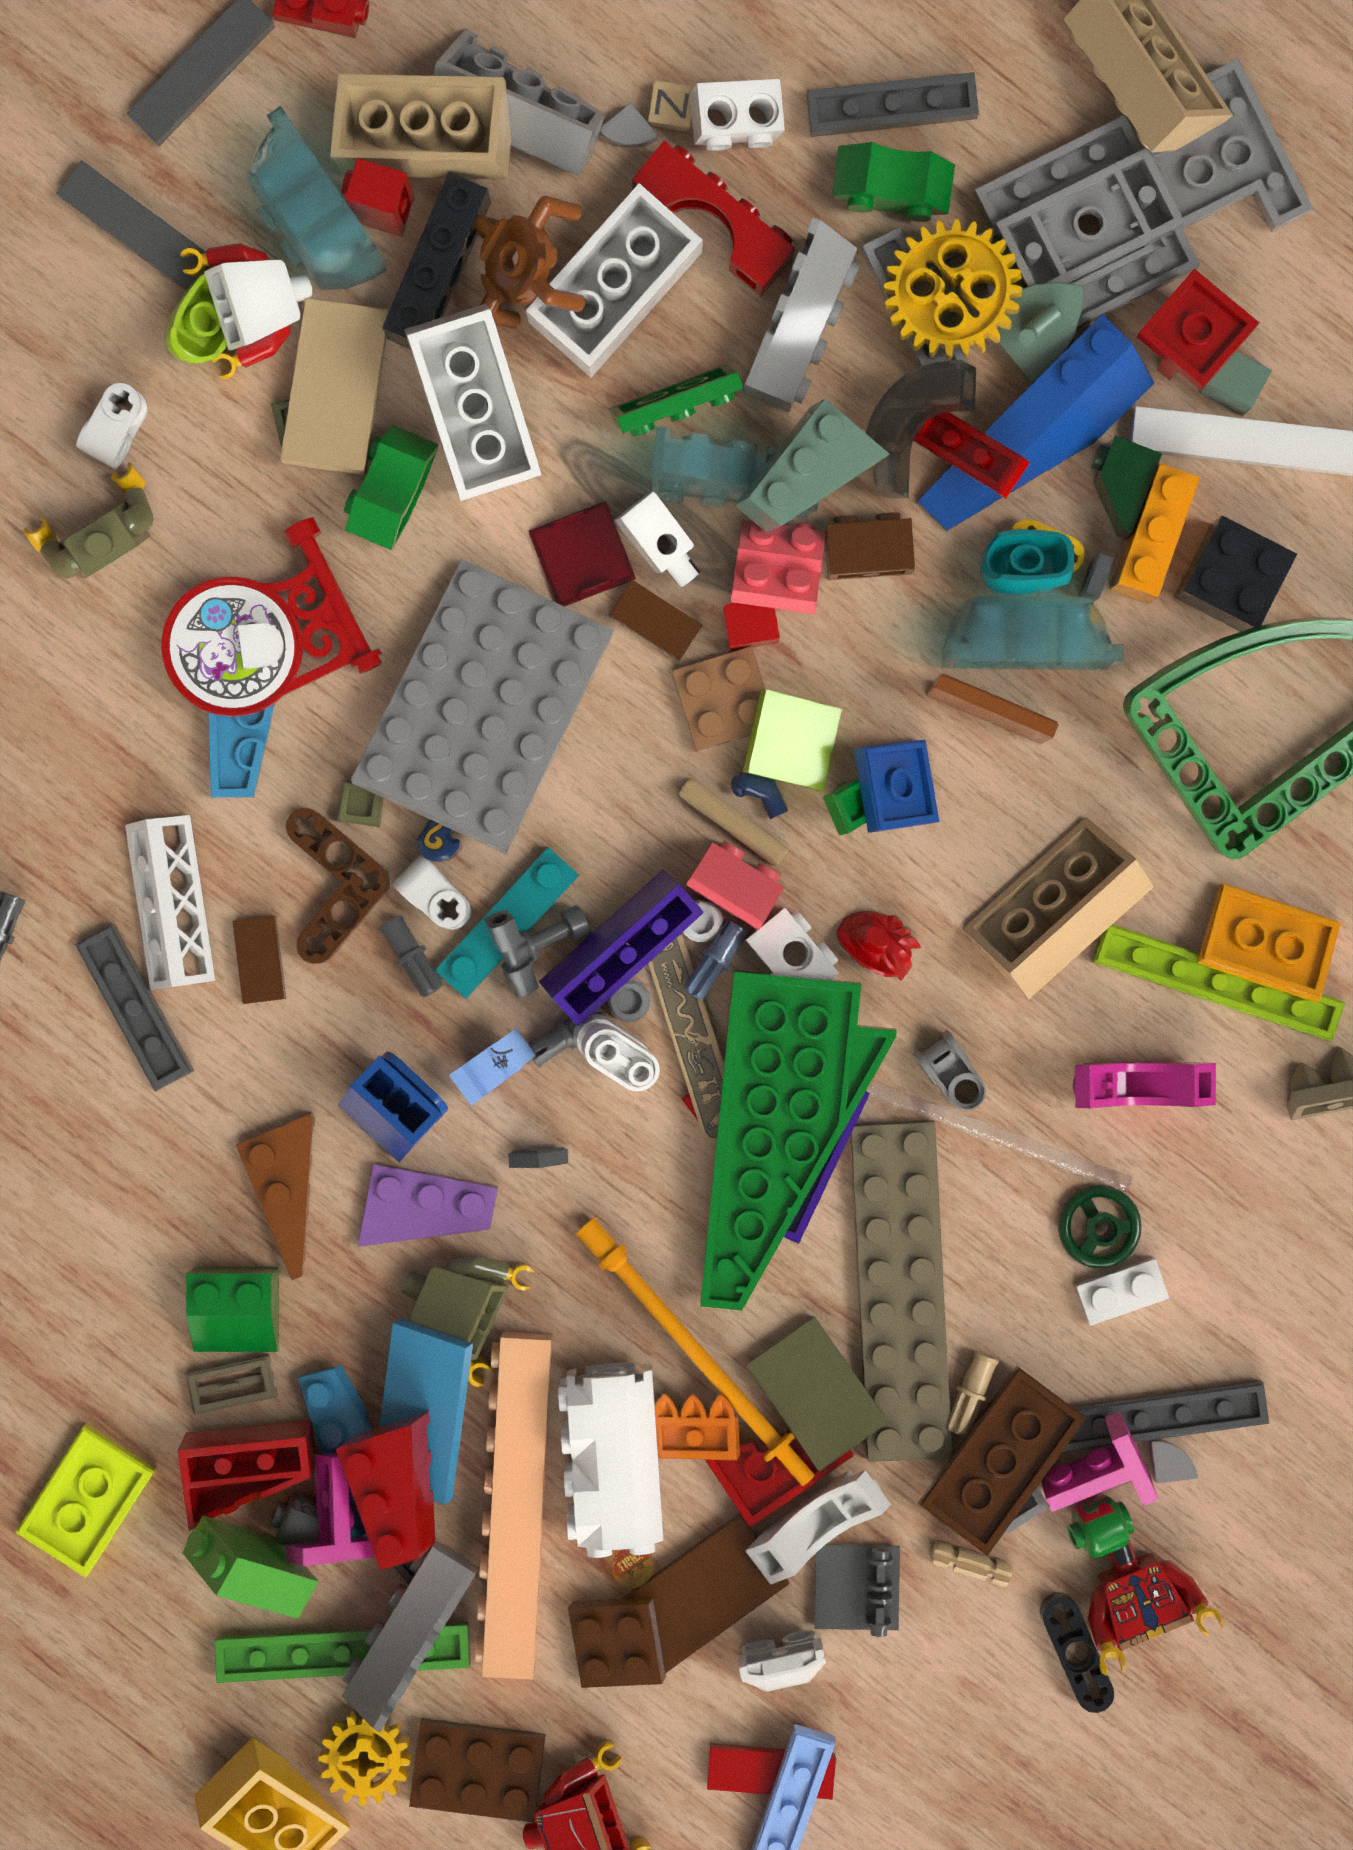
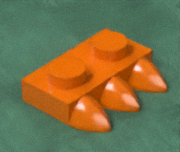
M666 1393L658 1399L655 1404L658 1458L737 1460L739 1458L738 1414H734L731 1404L722 1394L715 1399L709 1413H706L703 1404L694 1394H691L686 1400L681 1413H678L674 1402Z

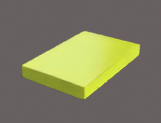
M85 1424L15 1533L86 1578L157 1468L90 1425Z

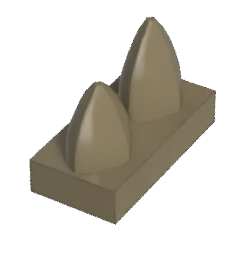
M1342 1047L1337 1049L1331 1063V1084L1326 1085L1319 1073L1304 1063H1300L1291 1078V1096L1287 1103L1291 1120L1353 1109V1055Z

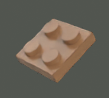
M752 646L672 671L696 752L751 735L760 691L765 690Z

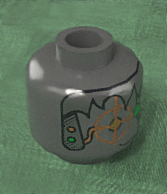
M295 1492L288 1498L286 1503L278 1501L270 1522V1526L277 1528L276 1541L278 1544L286 1547L287 1544L319 1540L316 1497L302 1492Z

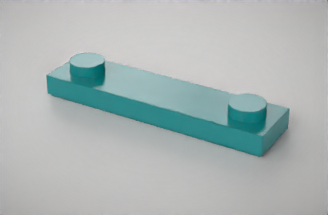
M548 847L435 971L467 999L504 959L503 953H500L493 945L484 920L498 911L508 910L514 917L519 932L522 930L528 932L580 875Z

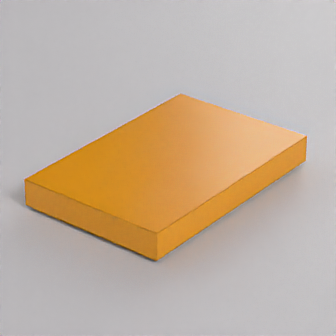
M1221 883L1216 891L1197 964L1317 1003L1322 997L1341 922Z

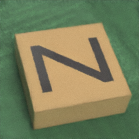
M654 80L648 124L651 127L690 132L692 118L689 94L695 86Z

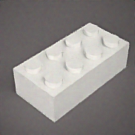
M639 183L550 283L554 289L583 295L585 298L583 310L576 312L549 306L537 297L526 310L528 323L592 378L702 254L703 239Z
M487 304L404 329L460 501L540 476L541 471L491 309Z

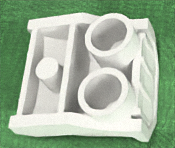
M807 1630L785 1636L782 1639L784 1647L775 1649L773 1640H758L744 1645L741 1648L742 1655L738 1656L742 1681L767 1692L809 1683L826 1663L821 1638H816L814 1631Z

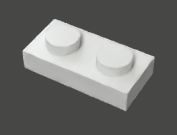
M1154 1257L1074 1284L1085 1318L1090 1326L1169 1299L1161 1272Z

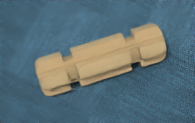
M942 1541L935 1542L930 1556L933 1565L945 1569L951 1566L955 1572L983 1581L989 1578L992 1584L1002 1587L1008 1586L1013 1573V1567L1010 1563L998 1559L993 1562L989 1556L961 1547L955 1550L951 1544Z

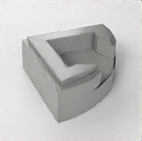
M632 103L603 125L599 133L607 142L624 147H646L658 140L656 132Z
M1149 1440L1153 1479L1156 1484L1198 1479L1193 1462L1182 1449L1166 1440Z

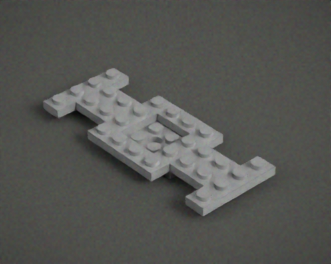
M1238 58L1206 74L1233 115L1226 122L1178 150L1151 152L1147 148L1142 149L1126 115H1123L974 190L973 195L990 229L993 230L991 244L1004 239L1006 241V248L1002 256L1012 253L1016 256V262L1009 269L1021 270V279L1013 283V285H1018L1022 289L1035 284L1054 282L1082 285V312L1077 325L1078 329L1098 319L1102 314L1106 315L1192 272L1194 268L1198 269L1200 263L1183 229L1251 195L1254 196L1271 232L1311 212L1313 207ZM1083 215L1095 216L1100 223V231L1095 235L1084 234L1078 227V219ZM900 227L862 245L861 248L886 300L894 295L884 292V283L896 281L887 275V267L900 266L895 260L894 252L896 250L905 253L909 252L906 238ZM951 253L946 256L943 262L948 267L957 268L965 263L966 258L960 253ZM933 263L926 265L928 269H931L944 281L946 295L954 292L973 317L976 318L980 315L978 311L971 308L961 298L960 285L952 288ZM923 281L915 284L911 291L916 296L925 297L933 292L934 286L929 282ZM981 283L976 285L971 292L977 298L984 299L990 297L995 290L991 285ZM947 312L940 318V323L945 327L952 328L958 326L963 318L956 312ZM905 324L899 325L900 329H902ZM913 335L906 339L935 399L974 380L975 376L960 349H954L951 361H947L945 349L939 348L934 358H930L928 344L925 343L921 349L915 351L913 347L915 336Z

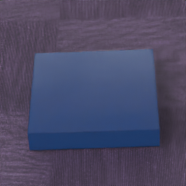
M925 739L854 749L868 833L940 822Z

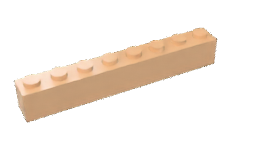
M503 1331L500 1343L493 1342L491 1368H499L498 1385L491 1384L489 1393V1410H496V1427L488 1426L487 1452H494L493 1469L486 1468L484 1494H492L491 1511L484 1510L482 1522V1536L490 1537L489 1553L482 1552L480 1561V1578L487 1579V1595L479 1594L477 1619L478 1621H485L484 1637L477 1636L475 1663H483L482 1677L533 1680L553 1345V1334Z

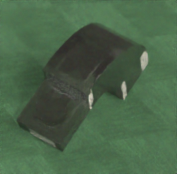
M962 360L927 364L904 375L882 396L870 417L866 429V434L890 454L874 466L873 477L875 485L878 487L877 493L893 499L909 498L910 453L914 437L920 428L936 415L945 412L975 411L976 367Z

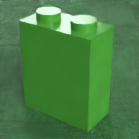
M202 1516L195 1530L189 1535L182 1552L216 1596L297 1619L319 1582L306 1566L286 1562V1547L278 1544L275 1537L207 1516Z

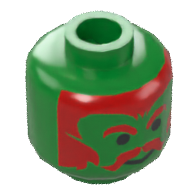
M1105 1495L1077 1505L1072 1511V1524L1067 1525V1531L1075 1549L1083 1548L1090 1557L1100 1558L1127 1546L1129 1534L1134 1532V1527L1130 1514L1123 1502H1115L1113 1498Z

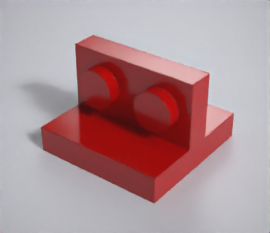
M1194 268L1140 330L1137 338L1162 358L1157 371L1170 381L1179 372L1202 391L1252 334L1260 322Z

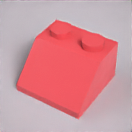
M725 840L720 847L712 842L687 882L686 887L753 929L760 930L784 889V886L777 883L781 875L762 863H759L756 869L742 861L745 853Z

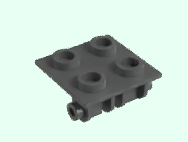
M825 1544L816 1552L814 1628L871 1630V1635L875 1637L887 1636V1630L899 1631L900 1546Z

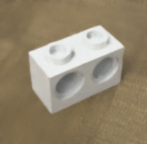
M780 79L697 83L689 94L694 145H707V150L710 151L726 150L732 147V143L748 142L749 148H765L773 145V141H776L785 131ZM750 107L760 108L765 113V124H758L751 119L749 114ZM716 109L720 111L725 117L726 125H714L708 118V110Z

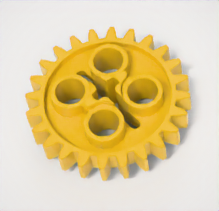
M955 219L952 230L949 231L945 230L941 220L937 221V233L933 235L923 226L920 228L922 240L919 243L910 237L906 238L908 253L899 250L894 252L895 260L900 266L887 267V275L896 280L884 283V292L894 295L885 301L886 310H898L890 318L891 325L899 326L905 324L900 331V338L905 340L914 335L913 347L915 351L921 349L925 343L928 344L930 358H934L939 348L945 349L947 361H951L954 349H960L965 359H969V347L973 345L981 353H984V339L988 337L992 341L999 343L1000 334L997 328L1001 327L1010 330L1012 327V321L1006 314L1019 313V305L1010 300L1022 297V287L1013 285V283L1021 279V270L1009 269L1016 262V256L1014 253L1002 256L1006 248V241L1002 239L995 244H991L993 230L989 228L979 236L977 235V225L974 221L970 224L967 231H961L959 219ZM951 253H960L966 258L965 263L957 268L948 267L943 261ZM928 263H933L939 269L942 277L952 288L960 285L961 298L971 308L979 312L980 315L978 317H973L967 311L964 303L954 292L946 295L944 281L935 272L927 268L926 265ZM923 281L929 282L934 286L933 292L925 297L916 296L911 291L915 284ZM981 283L989 284L995 290L990 297L984 299L977 298L971 291L976 285ZM947 312H956L962 316L963 320L958 326L948 328L940 323V318Z

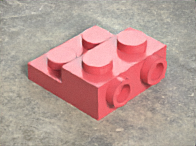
M742 519L731 602L815 614L826 531L816 530L809 523H798L793 527L782 525L774 530L765 532L753 520Z

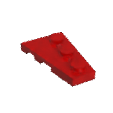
M788 1431V1432H785V1433H781V1434H779V1435L782 1437V1436H784L785 1434H787V1433H789V1432H792V1431ZM795 1437L788 1445L815 1474L804 1486L797 1481L776 1456L768 1462L763 1458L769 1448L761 1439L740 1445V1456L737 1460H704L751 1528L854 1456L852 1450H849L819 1471Z

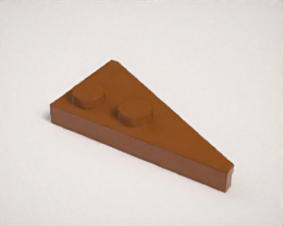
M313 1113L236 1144L292 1280L303 1276V1263L305 1262L306 1220L308 1219L310 1196L309 1176L312 1167V1133L315 1124Z

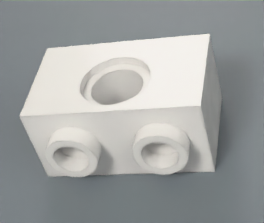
M783 908L763 924L760 930H756L745 939L772 974L832 979L839 973L833 966L839 960L824 942L816 946L807 935V932L812 927L797 909L789 913L786 908ZM792 941L800 942L806 949V958L798 966L789 965L783 958L784 947Z

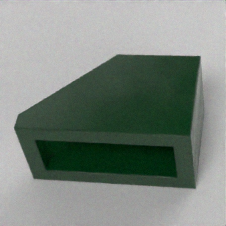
M1115 435L1107 446L1100 444L1091 468L1097 470L1093 483L1113 529L1118 537L1125 539L1134 529L1162 453Z

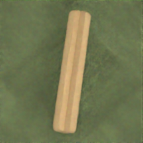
M690 778L681 788L679 796L772 866L779 865L787 855V847L695 779Z

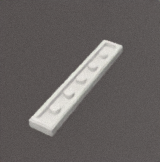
M1139 406L1133 409L1130 441L1160 452L1163 455L1353 476V431Z

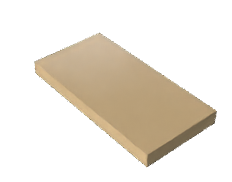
M305 298L280 458L282 464L366 475L387 338L382 327L389 309Z

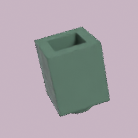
M1236 351L1199 393L1243 416L1255 404L1272 370Z

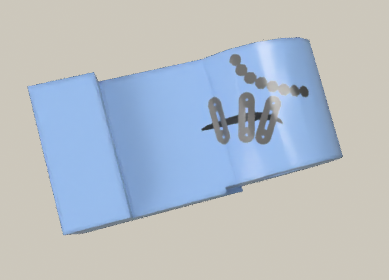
M515 1028L449 1074V1077L472 1106L520 1070L536 1054Z

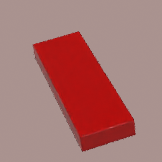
M933 402L909 437L916 444L1005 499L1030 464L1023 456Z
M710 1743L707 1790L770 1795L786 1749ZM835 1753L831 1755L817 1799L833 1800L836 1765Z

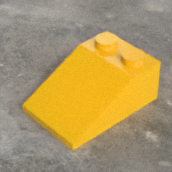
M253 1737L194 1795L200 1829L233 1850H329L351 1829L349 1822L282 1756Z

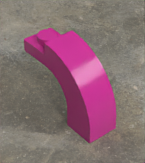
M1123 1061L1089 1062L1083 1065H1075V1077L1073 1080L1075 1108L1092 1109L1134 1105L1180 1107L1216 1105V1063Z

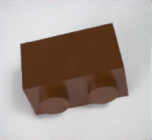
M898 512L875 515L876 521L859 522V516L856 515L835 517L834 524H827L825 528L828 581L911 575L915 570L912 518L901 519V513Z

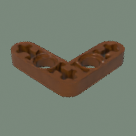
M301 808L291 813L287 819L286 830L288 836L295 844L342 882L340 887L304 928L297 939L296 947L300 957L308 963L321 964L327 962L335 955L386 894L390 887V876L384 866L323 815L310 808ZM312 816L315 819L312 826L318 833L324 836L327 828L333 833L322 841L318 852L312 849V846L318 843L316 839L307 834L301 838L298 836L297 833L300 827L296 822L299 818L308 820ZM335 842L345 843L350 850L349 860L341 866L332 865L327 858V850ZM359 855L365 859V862L358 865L361 869L370 874L375 870L379 872L380 875L377 881L381 886L377 891L369 888L365 892L361 888L364 880L354 872L351 874L350 880L344 876L345 872L355 866ZM340 901H348L355 909V917L347 925L336 923L332 916L334 905ZM324 918L330 928L341 932V936L336 940L335 936L330 934L323 942V946L327 949L325 954L317 952L310 955L307 951L311 945L307 942L309 936L318 938L326 930V928L319 926L320 921Z

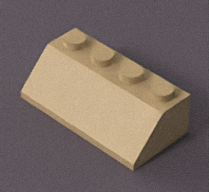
M1080 0L1065 16L1064 21L1072 32L1071 37L1074 43L1085 51L1094 65V73L1102 82L1106 83L1116 98L1115 104L1124 115L1128 116L1138 131L1137 137L1139 141L1151 152L1176 151L1226 122L1233 115L1156 0Z
M338 74L330 158L344 174L348 169L354 170L356 160L359 158L405 172L408 177L446 178L448 172H451L465 179H508L511 130L504 77Z
M1085 817L972 919L963 930L997 969L1021 993L1030 999L1154 886L1138 860Z

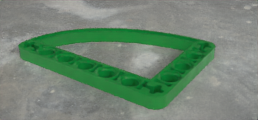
M1310 617L1283 620L1223 637L1188 653L1160 669L1131 689L1125 696L1123 701L1125 716L1212 847L1223 856L1230 859H1240L1246 856L1353 775V721L1237 808L1165 699V696L1213 668L1264 648L1311 639L1353 640L1352 619ZM1142 697L1153 700L1148 705L1149 710L1154 717L1161 720L1153 723L1149 716L1140 712L1137 713L1141 708L1139 700ZM1172 728L1177 735V741L1172 749L1161 751L1157 745L1158 736L1163 730ZM1338 752L1341 756V766L1335 773L1327 774L1324 770V760L1330 753ZM1188 762H1195L1198 766L1197 778L1190 784H1183L1179 778L1181 768ZM1304 777L1308 782L1307 793L1300 799H1293L1290 794L1291 784L1295 779ZM1210 795H1217L1220 800L1218 812L1211 817H1205L1201 811L1203 801ZM1271 802L1275 808V815L1269 823L1260 825L1256 818L1258 808L1265 803ZM1244 819L1246 820V823L1255 830L1254 833L1246 830L1248 826L1245 823H1243ZM1231 830L1239 833L1235 837L1237 844L1234 847L1226 844L1229 841L1227 834Z

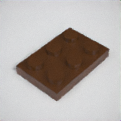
M422 1718L419 1727L409 1807L534 1823L546 1734Z

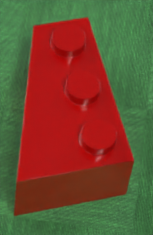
M429 1411L355 1434L336 1448L380 1571L417 1560L436 1543L433 1490H430L429 1465L432 1464L431 1450H428L427 1426L430 1424Z
M311 1419L186 1432L177 1452L188 1530L195 1529L202 1516L214 1518L223 1513L227 1515L238 1510V1507L260 1497L264 1499L311 1478L316 1454Z

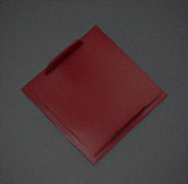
M606 501L528 531L557 604L566 607L636 579Z

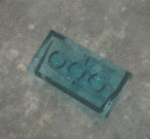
M279 106L266 115L272 128L255 150L246 175L251 190L261 203V206L255 210L269 231L277 227L285 238V241L279 245L292 265L295 266L301 262L316 286L321 290L348 289L375 279L386 271L378 248L283 108Z
M1059 590L1037 591V596H1020V594H1000L995 592V596H978L967 600L962 604L950 622L942 649V668L1109 670L1123 662V644H1112L1104 617L1093 601L1085 597L1062 596V591Z

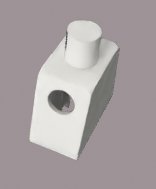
M654 491L645 494L614 519L617 526L656 573H662L667 569L680 587L686 585L700 573V570L686 554L694 547V544ZM661 535H664L671 545L666 554H662L657 548V540Z

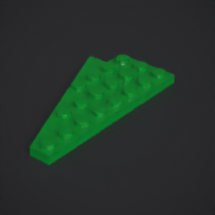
M734 970L700 1301L701 1307L743 1310L896 1038V1028L857 1025L861 982Z

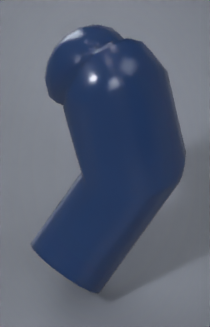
M743 770L731 779L730 786L732 792L738 797L750 795L760 798L769 819L789 811L773 779L744 773Z

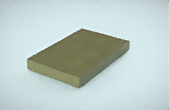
M813 1317L747 1364L757 1382L819 1471L889 1423L816 1317Z

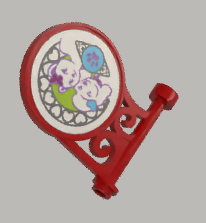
M314 517L304 519L284 531L291 548L300 546L308 561V566L296 576L276 583H260L241 577L215 578L193 587L173 606L162 632V658L166 672L173 685L194 706L219 716H248L269 708L283 696L349 664L352 669L357 668L359 674L368 672L382 664L379 657L382 655L381 650L371 651L315 539L321 534V531ZM315 576L325 595V599L315 610H301L296 605V599L301 594L307 595L304 600L307 605L315 602V591L312 587L305 585ZM290 591L287 603L277 593ZM296 618L302 621H311L304 628L302 635ZM255 623H267L274 626L280 632L284 643L280 659L267 667L244 670L237 626ZM320 630L331 631L337 636L340 642L338 655L328 663L297 677L302 662L303 649L310 657L317 659L324 658L331 653L333 645L330 637L322 635L321 641L324 643L322 649H316L311 643L313 634Z

